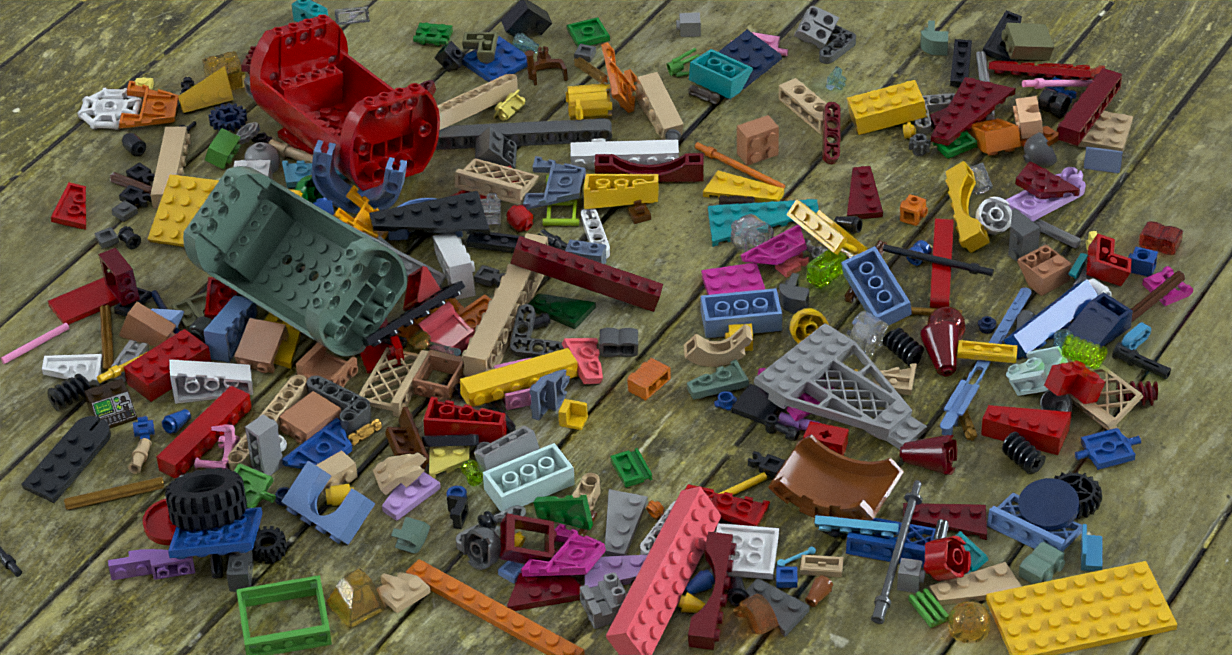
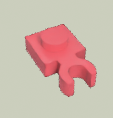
M801 252L799 255L785 260L784 263L775 265V269L787 278L792 273L801 271V266L808 265L809 257L803 258V252Z

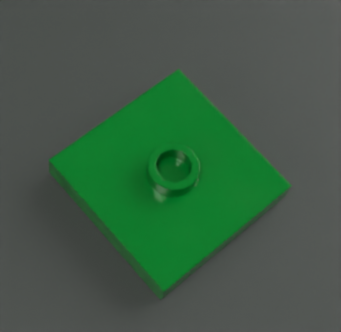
M598 17L566 25L567 31L577 48L580 44L591 46L610 41V35Z

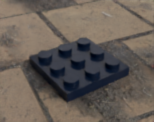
M748 29L719 51V53L753 68L743 89L782 60L779 52Z

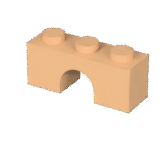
M1037 96L1015 99L1016 105L1013 106L1015 124L1018 125L1022 139L1030 138L1038 132L1043 134Z

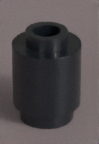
M127 133L123 136V147L133 156L138 157L145 152L146 143L136 134Z

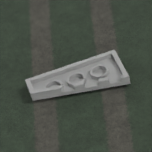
M609 489L605 556L627 555L647 506V496Z

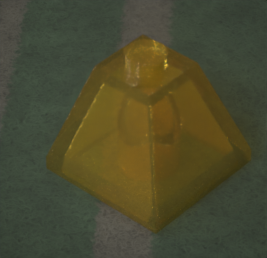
M361 568L342 577L327 600V604L349 629L385 610V606L372 580Z

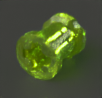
M475 460L465 461L461 465V472L466 475L470 486H477L483 482V472L478 469V464Z

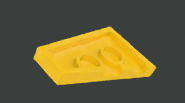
M225 66L178 96L182 113L234 100Z

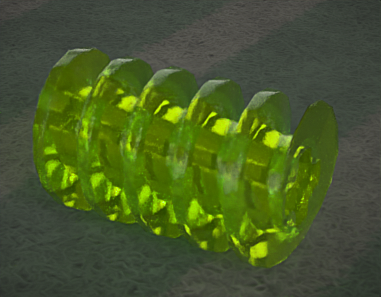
M1073 334L1067 335L1062 345V355L1064 358L1080 361L1086 367L1094 370L1101 367L1108 352L1106 347L1101 348L1099 344L1094 346L1093 342L1087 343L1086 339L1081 340L1080 337H1074Z

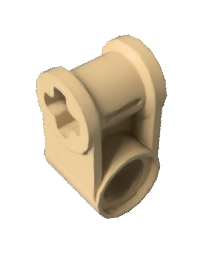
M595 473L585 474L572 494L574 498H578L580 495H587L590 511L594 509L595 503L601 494L599 476Z

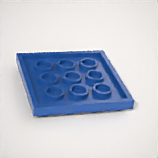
M247 508L238 520L211 530L188 531L185 528L180 529L176 527L168 550L169 558L185 559L188 556L205 557L209 554L226 555L229 552L246 553L253 550L263 515L262 508Z

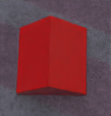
M422 266L408 275L403 304L404 311L409 310L441 290L426 266Z

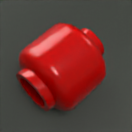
M514 205L508 210L506 214L507 223L517 232L528 231L533 226V214L523 205Z

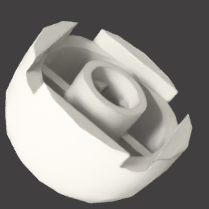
M990 197L979 205L975 219L979 220L988 234L997 235L1003 233L1011 226L1012 210L1006 200L1000 197Z

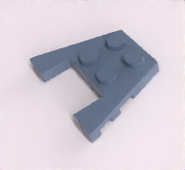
M535 156L532 167L533 172L549 173L545 193L525 194L523 206L526 209L581 198L586 175L585 168L567 163L561 165L557 164L555 160L549 159L545 161L542 160V157Z

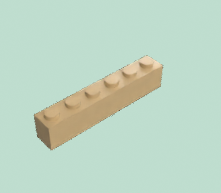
M165 127L151 190L153 209L159 207L169 175L184 176L183 167H186V156L189 154L188 144H191V134H188L187 127Z

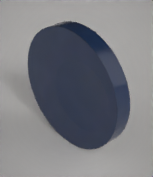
M1054 478L1036 480L1027 485L1021 492L1018 500L1019 513L1023 520L1046 531L1059 530L1071 524L1077 517L1079 497L1075 489L1062 480Z

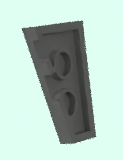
M759 578L746 589L748 600L760 612H764L773 625L776 624L784 637L809 612V605Z

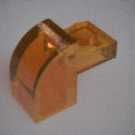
M758 593L739 603L740 606L733 609L736 617L747 619L751 632L754 634H764L779 626L771 605Z

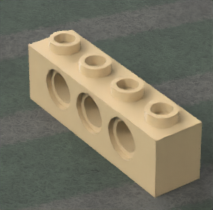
M796 78L779 85V100L820 135L823 134V110L827 103ZM827 123L828 127L836 128L835 124Z

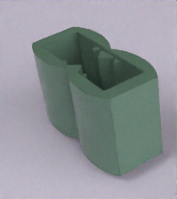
M1041 542L1032 554L1028 555L1020 564L1019 577L1032 584L1051 581L1053 574L1057 571L1060 572L1065 565L1064 553L1045 542Z

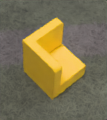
M564 399L558 412L559 426L582 430L588 418L587 403Z

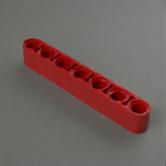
M935 218L934 256L952 259L954 219ZM932 263L930 308L949 309L951 267Z

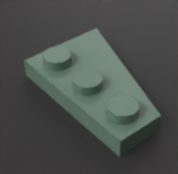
M735 359L730 362L731 365L725 368L723 366L716 368V372L711 375L704 374L687 382V390L693 400L701 399L724 391L748 387L749 380Z

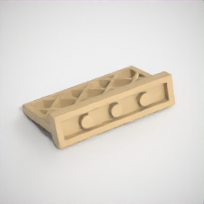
M476 158L463 170L457 169L455 171V188L469 192L478 191L480 195L517 205L523 203V196L539 181V175Z
M387 347L359 395L365 397L373 393L375 397L368 399L370 406L393 411V416L400 417L403 407L408 406L414 395L412 380L429 351L421 350L420 354L403 351L404 360L403 358L400 359L402 367L393 369L392 366L398 364L397 359L388 361L387 358L390 353ZM409 359L415 360L413 363L407 365L404 362ZM387 367L390 369V371H387L382 374L380 373L381 369ZM404 371L407 372V375L402 377H398L397 375ZM394 376V380L388 382L384 380L387 377ZM379 380L383 383L374 387L372 385L373 382ZM399 384L400 387L391 391L389 388ZM386 388V390H387L386 393H383V394H381V395H378V394H377V391H380V390H383V389ZM392 398L390 403L382 402L383 399Z
M1085 352L1077 361L1084 363L1086 360H1089L1092 363L1090 371L1106 373V379H1102L1105 381L1106 391L1101 392L1099 396H1106V404L1097 405L1096 402L1083 404L1073 395H1068L1076 407L1105 429L1118 428L1116 425L1143 398V395ZM1118 382L1120 384V390H1109V383ZM1133 393L1136 395L1131 401L1124 402L1123 394ZM1120 394V402L1110 403L1111 395ZM1120 407V413L1114 418L1110 414V408Z

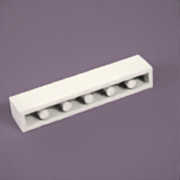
M678 140L571 143V165L583 167L586 170L595 169V154H614L623 160L636 164H662L679 158Z

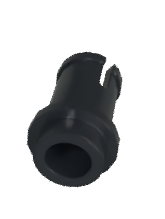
M542 312L539 316L535 317L533 330L543 326L548 327V324H551L547 313L544 314Z

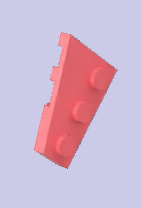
M564 338L562 346L564 349L569 348L577 360L578 375L583 384H601L603 374L601 362H599L598 358L600 354L599 349H597L598 339Z

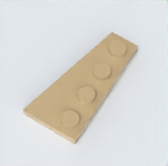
M1003 562L965 574L962 578L930 585L929 591L940 605L965 603L966 600L971 599L982 601L985 600L988 593L1022 586L1007 563Z

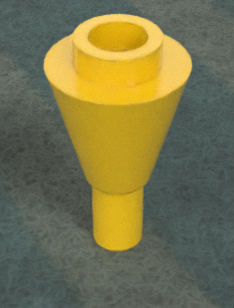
M687 592L686 596H681L678 607L682 608L681 612L698 613L705 606V603Z

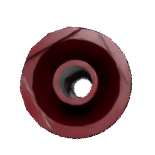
M941 321L942 324L937 325L933 322L921 330L920 339L937 373L948 377L956 371L959 330L957 325L950 321Z
M948 434L905 442L900 447L899 456L904 463L941 474L952 475L956 468L952 467L953 461H957V441L952 439L954 435Z

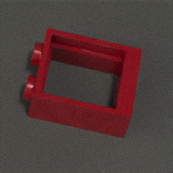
M113 248L98 254L105 285L120 304L124 306L140 300L134 271L120 252Z
M507 513L500 523V560L526 564L529 559L549 562L557 553L556 548H554L557 531L554 530V522ZM515 529L543 533L544 552L515 547Z

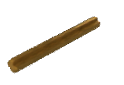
M579 57L573 60L577 68L599 83L603 84L609 81L607 79L608 75L583 58Z
M102 305L100 307L102 359L104 372H107L114 363L110 306Z
M162 477L68 497L64 499L65 508L70 510L163 489L164 481Z

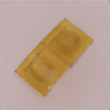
M420 328L407 338V342L415 351L417 349L424 350L430 345L428 341L431 339V336Z

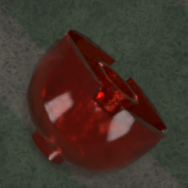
M940 307L931 313L927 325L935 322V325L942 324L941 321L953 322L959 330L958 341L963 338L965 319L960 311L952 307Z

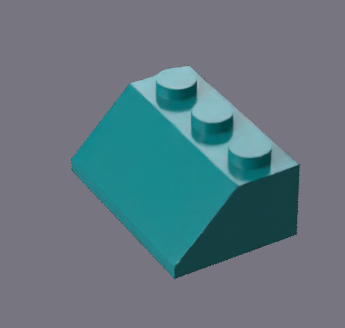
M710 49L690 62L689 80L712 92L723 95L725 98L731 99L742 91L753 68Z

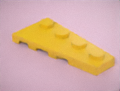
M718 170L704 189L703 197L709 198L710 195H716L719 199L721 195L727 197L744 196V198L753 196L755 203L777 202L783 197L784 188Z

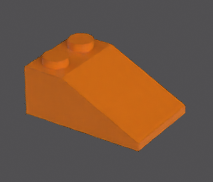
M1000 118L973 123L972 127L967 130L977 140V146L980 151L988 155H996L998 151L1002 150L1010 152L1014 151L1016 147H1021L1018 125Z

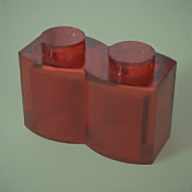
M1149 221L1140 234L1139 245L1149 250H1158L1167 255H1175L1182 242L1183 231L1177 227L1164 226L1158 222Z

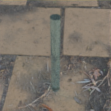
M427 340L421 341L423 348L455 356L461 354L459 348Z

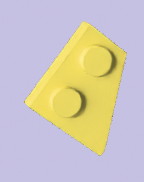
M470 446L430 447L429 476L434 479L436 474L446 471V473H450L457 468L470 465Z

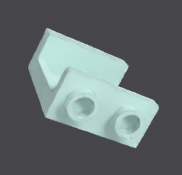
M1059 346L1029 351L1026 354L1027 358H1041L1045 369L1013 375L1009 382L1017 396L1047 391L1048 388L1044 386V383L1052 365L1067 363L1068 361Z

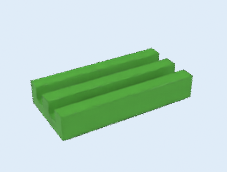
M927 588L923 589V593L918 591L915 596L913 594L909 595L908 601L930 628L949 621L948 613ZM919 600H920V601L922 602V604L926 607V610H925V609L922 607V605L918 602Z

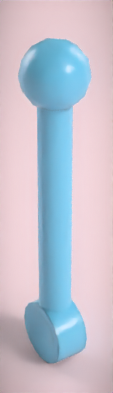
M809 547L807 551L786 560L780 559L777 561V567H785V564L801 558L802 555H813L816 549Z

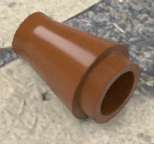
M823 575L815 578L808 596L805 598L806 603L815 607L832 592V581Z

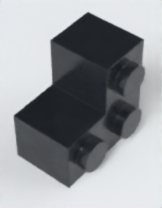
M520 0L501 20L505 32L516 39H519L528 28L542 35L552 25L548 12L529 0Z

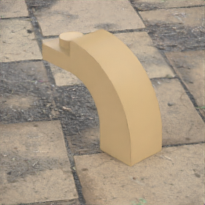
M744 324L731 337L722 341H709L695 334L683 345L685 359L706 367L726 366L735 359L738 361L746 355L745 347L752 341L751 327Z

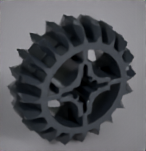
M1069 471L1068 474L1061 472L1060 476L1055 475L1054 479L1070 484L1077 492L1079 497L1077 518L1080 520L1081 516L1088 518L1089 514L1094 515L1102 502V490L1098 481H1094L1093 476L1087 477L1086 473L1079 474L1078 471L1076 473Z

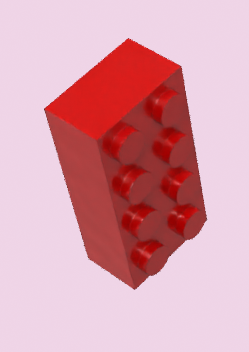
M183 329L124 366L126 382L139 394L152 402L172 389L169 360L211 362L209 346L186 329Z

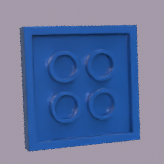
M498 36L493 62L488 64L480 62L477 57L478 49L465 54L462 60L464 66L487 82L506 74H515L527 67L525 53L500 36Z

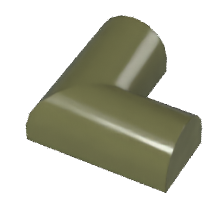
M464 32L462 40L463 49H478V60L486 64L491 63L495 57L498 33Z

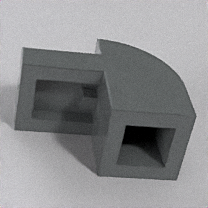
M792 273L790 279L786 280L785 284L779 285L780 305L784 310L791 313H796L807 308L809 305V289L799 287V274Z

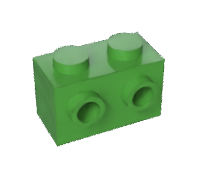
M221 128L208 147L204 161L224 169L227 164L232 163L234 154H238L241 148L239 144L241 137Z

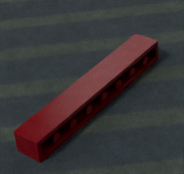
M522 236L518 238L510 262L512 265L653 312L663 288L662 283Z

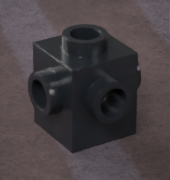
M450 41L439 50L434 58L450 72L453 69L457 70L463 64L462 60L465 54Z

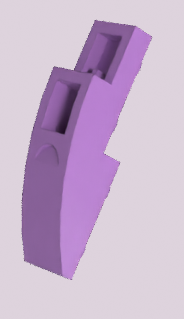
M163 549L128 551L129 557L108 560L111 580L153 574L155 580L195 573L192 556H188L185 559L169 558L168 550Z

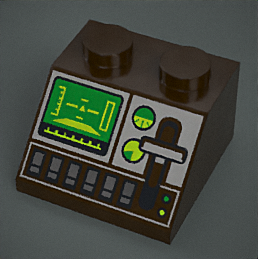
M122 379L85 390L86 401L91 415L100 417V420L104 419L110 429L137 420L128 389Z

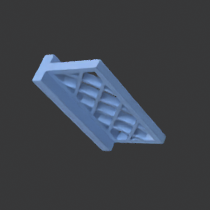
M1012 493L998 507L993 506L989 509L988 527L1034 549L1041 542H1045L1064 552L1082 533V525L1075 521L1065 527L1072 528L1075 531H1066L1065 528L1060 529L1061 531L1052 532L1023 520L1020 514L1015 513L1019 511V505H1012L1013 501L1018 503L1019 495Z

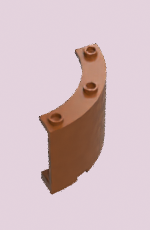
M811 434L797 443L768 488L785 503H793L800 508V512L815 518V515L871 521L883 506L904 471L891 457L874 462L859 461L845 457L823 445Z

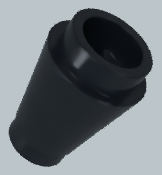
M836 216L834 219L835 223L852 234L860 233L862 230L863 221L858 216Z
M734 576L730 579L727 600L733 606H741L747 600L748 594L742 578Z

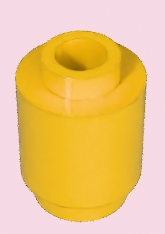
M350 484L335 485L325 489L327 505H341L351 490Z

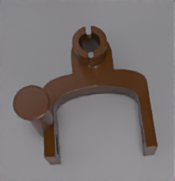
M543 46V51L541 47L538 48L536 62L533 59L534 51L528 50L525 52L528 79L533 81L534 86L537 85L536 71L547 68H560L564 81L568 80L567 68L563 60L551 59L550 54H548L549 49L546 46Z

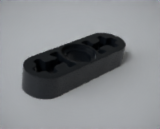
M479 434L422 436L424 447L479 445Z

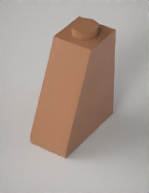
M136 302L128 312L119 336L158 346L175 335L174 329L176 325Z

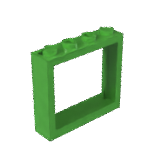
M320 575L236 589L246 655H275L332 645ZM317 595L321 626L250 638L246 607Z

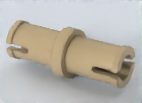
M147 438L140 439L137 449L132 453V461L128 469L133 474L140 473L143 463L148 459V451L152 443Z

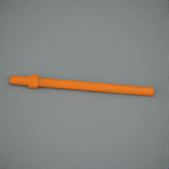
M699 142L695 144V149L705 153V156L711 159L715 158L766 184L785 188V184L717 152V149L711 146L707 147Z

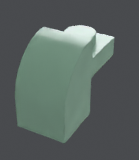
M928 21V27H924V31L921 30V49L931 55L947 56L948 32L935 31V21Z
M405 517L402 529L394 528L391 535L397 539L395 548L414 554L418 553L426 541L430 525L423 521Z

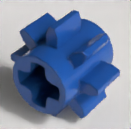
M147 416L137 417L138 422H133L134 436L150 440V435H155L153 420H148Z

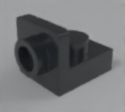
M448 495L447 505L450 519L453 520V528L462 529L469 513L467 498Z

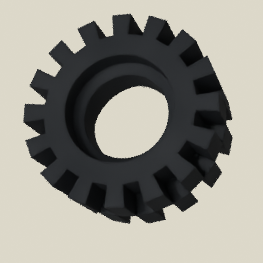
M263 526V530L259 528L252 550L254 561L258 560V563L261 564L263 561H265V564H269V561L276 563L275 559L280 561L282 556L286 555L285 551H287L284 532L280 531L278 527L274 530V526H270L269 529H267V526ZM267 543H273V545L268 547L262 546Z

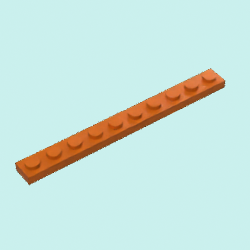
M420 559L406 571L408 574L417 575L434 593L546 655H585L584 649Z

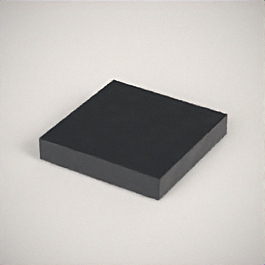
M749 384L731 407V412L764 424L766 416L769 414L775 415L780 407L768 400L769 393L758 386Z

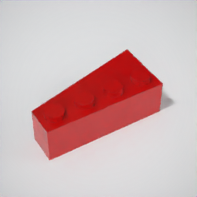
M431 396L423 419L424 436L479 434V443H492L506 435L505 413L484 408L475 410L471 405L467 404L463 407L454 405V401L446 400L444 403L438 401V398Z
M988 405L982 418L981 435L1005 441L1008 435L1016 431L1025 438V441H1029L1031 445H1034L1036 450L1059 455L1070 430L1071 412Z

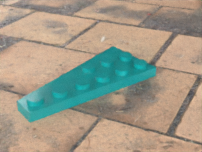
M817 199L799 200L815 213L818 212ZM796 200L708 206L712 247L718 246L719 242L725 240L732 242L734 238L739 236L749 237L770 231L772 227L777 225L781 227L787 226L788 222L794 221L786 214Z

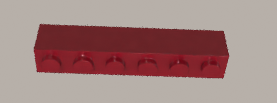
M1102 68L1094 76L1092 83H1089L1086 91L1081 93L1079 100L1073 104L1071 111L1066 113L1062 122H1059L1057 126V132H1059L1058 140L1076 146L1081 143L1121 89V73Z

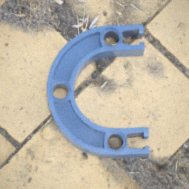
M318 140L313 151L311 171L315 187L324 198L332 200V205L344 211L357 214L361 208L345 197L352 186L344 182L334 168L336 144L329 143L327 153H322L323 141ZM389 157L383 183L378 187L365 191L358 188L357 193L362 198L366 196L370 200L368 204L374 210L378 208L381 211L390 208L397 201L403 187L407 161L400 160L399 170H393L392 165L395 158Z

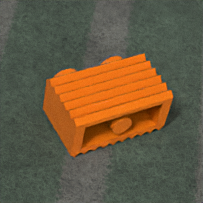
M653 358L643 362L635 373L632 372L628 376L629 393L631 392L646 401L671 379L670 367Z

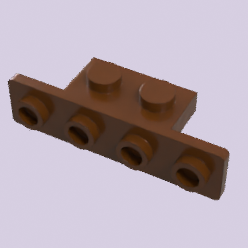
M403 407L398 420L400 427H387L385 431L386 437L394 456L419 453L425 457L426 460L420 466L425 470L426 465L429 463V454L425 450L412 414H410L408 407Z

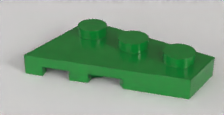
M566 495L565 498H558L556 496L537 497L533 502L538 518L590 530L593 526L587 495H580L578 498H574L572 495Z

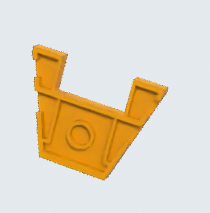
M353 185L345 197L361 208L356 217L353 218L341 208H338L333 216L374 238L381 236L385 239L388 231H373L369 215L371 212L380 210L378 208L374 210L368 204L370 200L366 196L362 198L357 193L359 189Z

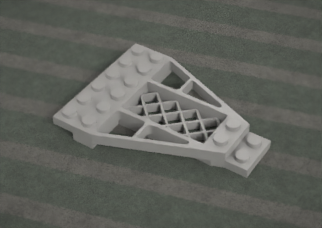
M826 323L754 379L755 385L769 393L768 400L782 409L789 406L861 428L874 437L891 443L898 449L905 442L915 441L926 432L927 426L911 416L912 409L860 346ZM854 353L865 367L857 372L842 362ZM868 373H871V375L880 384V386L873 383L864 376H866ZM828 377H836L838 380H829ZM831 387H840V390L831 389ZM844 387H853L854 390H845ZM807 393L821 403L816 405L797 398ZM846 397H855L856 400L847 399ZM860 397H869V400H860ZM862 407H871L872 410L862 409ZM876 407H885V410H876Z

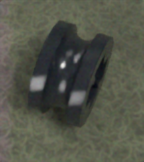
M485 511L483 515L481 514L477 517L480 527L495 528L497 526L495 517L489 511Z

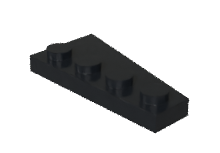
M1006 10L982 51L989 57L1001 61L1015 62V59H1010L1009 53L1006 51L1005 42L1002 40V31L1005 30L1007 23H1021L1022 16Z

